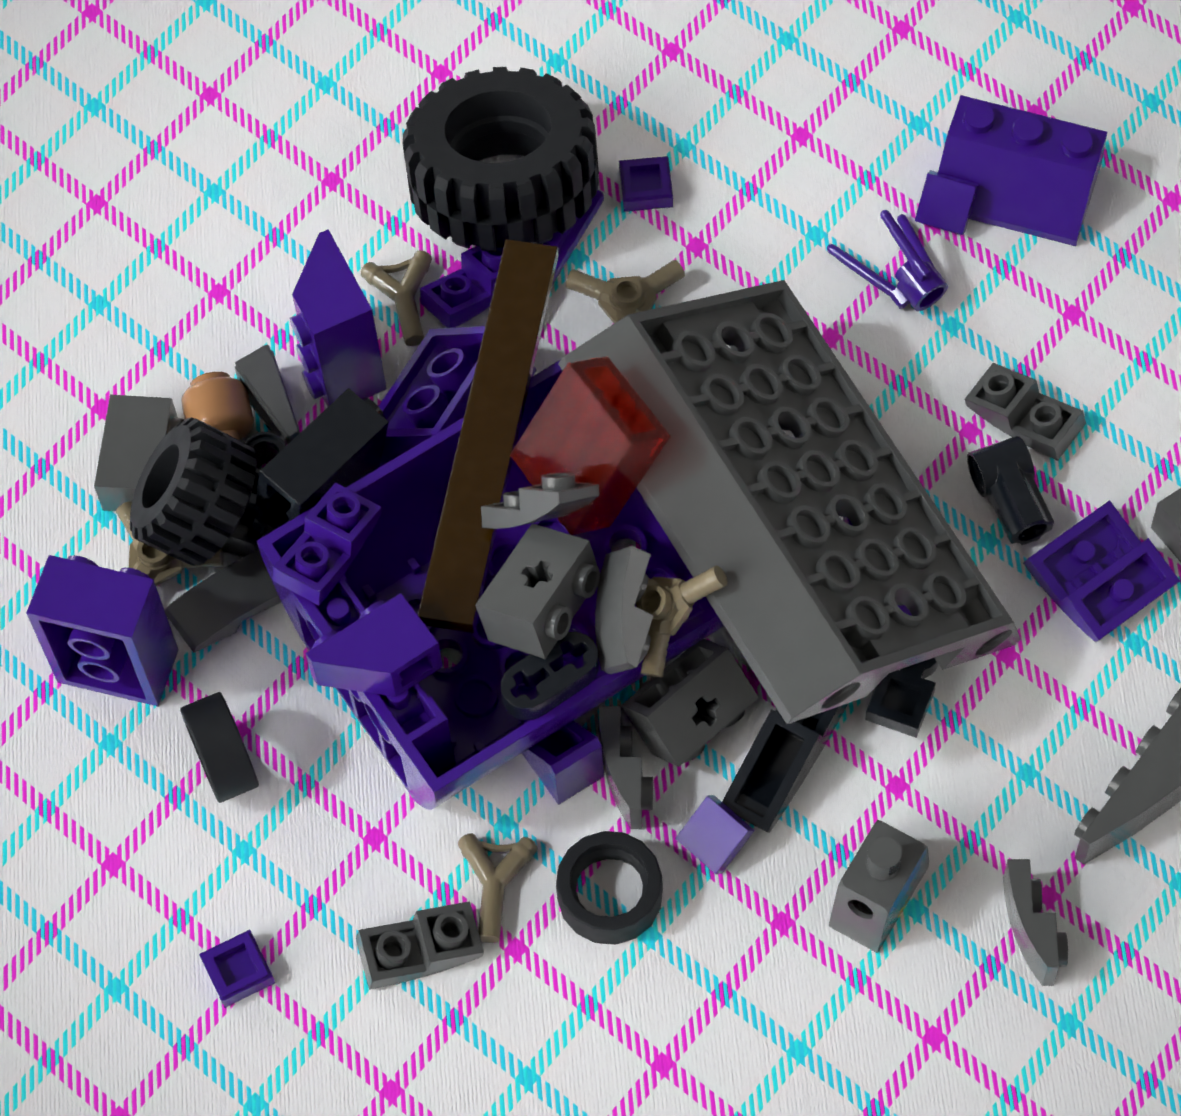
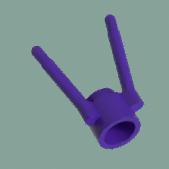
M883 210L880 213L881 219L908 260L895 274V278L899 281L897 287L836 245L829 244L827 246L829 254L887 294L899 309H903L908 304H911L916 311H923L935 304L947 291L948 285L945 279L934 267L914 228L904 214H900L897 217V222L899 223L897 224L888 210Z

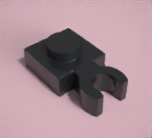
M935 658L889 673L875 687L866 710L865 720L917 738L935 692L936 682L924 679L936 671L938 663Z

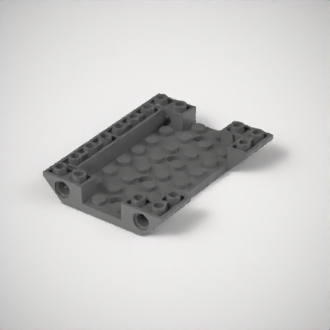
M785 280L628 314L565 355L558 363L692 576L695 577L716 565L724 571L728 581L727 586L709 594L706 598L786 724L867 697L893 671L931 658H935L941 669L945 670L1014 646L1021 640L1014 621ZM783 430H790L794 437L787 435ZM840 517H847L853 526L845 523ZM897 605H905L912 616L904 613Z

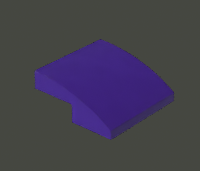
M1110 500L1023 562L1024 566L1048 596L1094 642L1102 639L1180 582L1150 539L1147 538L1141 543Z

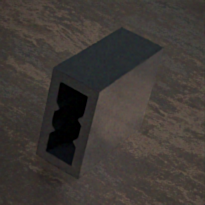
M350 388L341 394L260 470L254 518L272 532L314 507L335 483L346 488L378 469L381 463L389 423L380 407L368 398L361 399Z

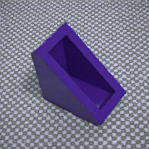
M572 721L522 753L558 805L604 777L602 745L598 737L575 721Z

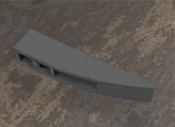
M1181 688L1174 695L1166 709V712L1171 717L1162 729L1153 725L1139 743L1136 753L1141 757L1133 768L1129 770L1122 766L1109 783L1105 794L1110 796V799L1100 812L1092 807L1076 828L1074 835L1080 841L1075 859L1082 864H1086L1135 835L1181 801Z

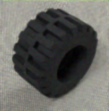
M191 417L181 421L161 440L141 473L130 511L129 525L133 538L191 566H200L208 559H211L235 531L250 500L257 467L254 448L196 418Z

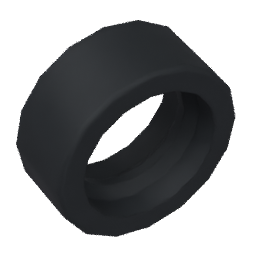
M217 692L181 707L180 712L217 801L222 803L257 788L259 782L222 693Z
M602 831L580 839L567 850L558 866L556 892L563 919L576 934L594 943L616 945L636 939L652 926L661 909L663 883L662 873L656 856L643 841L623 832ZM606 859L621 860L632 865L640 874L643 884L642 896L637 905L629 912L614 917L598 916L587 911L580 903L576 892L577 881L582 871L592 863Z

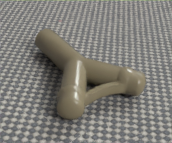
M423 250L416 251L411 259L396 265L378 266L373 262H368L361 269L362 278L395 302L404 342L407 346L420 345L424 339L414 298L432 261L431 255ZM407 269L401 283L388 274Z
M468 833L459 839L458 846L463 857L467 859L483 885L478 927L480 940L486 943H496L500 940L505 887L524 865L531 861L538 848L536 843L528 837L521 838L518 843L495 845L479 841L475 834ZM485 850L509 853L495 867Z

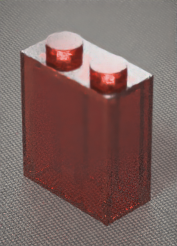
M604 356L569 362L510 456L532 485L542 484L541 476L549 473H574L576 482L599 484V496L578 511L557 518L570 535H576L607 528L612 525L671 435L610 358Z

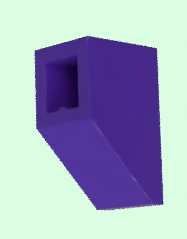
M401 593L389 601L381 600L373 603L364 610L357 621L341 631L333 630L324 634L314 643L312 649L305 653L311 676L317 685L394 697L443 667L438 641Z

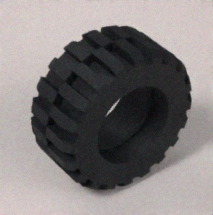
M493 67L492 72L480 73L479 69L466 72L464 78L456 81L454 78H451L441 83L437 93L430 91L418 104L419 108L415 107L406 122L407 128L403 133L402 144L411 203L414 204L415 212L422 222L430 225V229L445 240L451 236L452 242L456 245L468 249L471 245L480 246L482 251L496 252L497 248L504 247L506 239L544 244L551 241L554 233L560 232L563 234L572 228L576 223V217L582 218L592 205V199L597 194L599 168L593 114L577 92L567 84L562 87V82L558 78L547 73L541 77L533 69L521 67L519 71H508L507 67ZM499 155L524 156L506 162H481L483 159Z

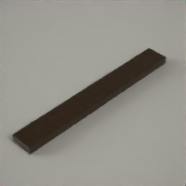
M505 240L418 611V616L425 626L474 633L478 617L475 605L483 595L497 529L482 528L481 506L504 501L503 494L507 488L558 261L557 246Z

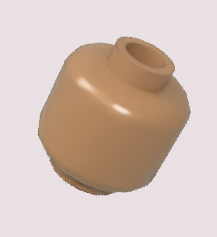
M209 372L202 374L192 380L190 387L182 395L181 402L185 420L191 417L196 418L238 440L248 436L254 428V417L247 388L238 379L231 378L228 373Z

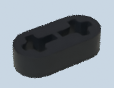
M568 632L563 639L557 641L546 659L530 654L505 672L501 681L502 699L507 712L521 720H534L545 715L588 686L596 678L599 671L598 648L594 641L586 634ZM568 652L575 658L583 655L584 666L578 669L571 663L564 666L563 655ZM521 683H524L528 688L536 686L537 697L532 700L525 694L518 697L517 686Z

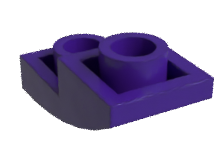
M476 246L461 253V269L421 287L420 303L447 328H456L490 307L504 247L497 248L496 252L482 251L480 246Z
M335 483L305 517L303 534L273 567V581L320 606L363 547L381 515L382 507Z

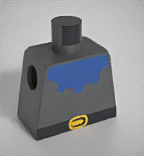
M877 820L840 880L829 927L878 953L929 867L928 847L887 823ZM863 902L872 910L873 915L859 911L854 907L855 903Z

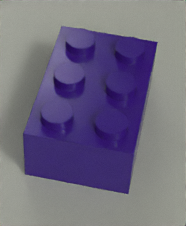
M48 555L26 614L56 681L158 707L179 649L154 579L133 568H121L119 571L99 567L92 560L82 556L72 555L65 559Z

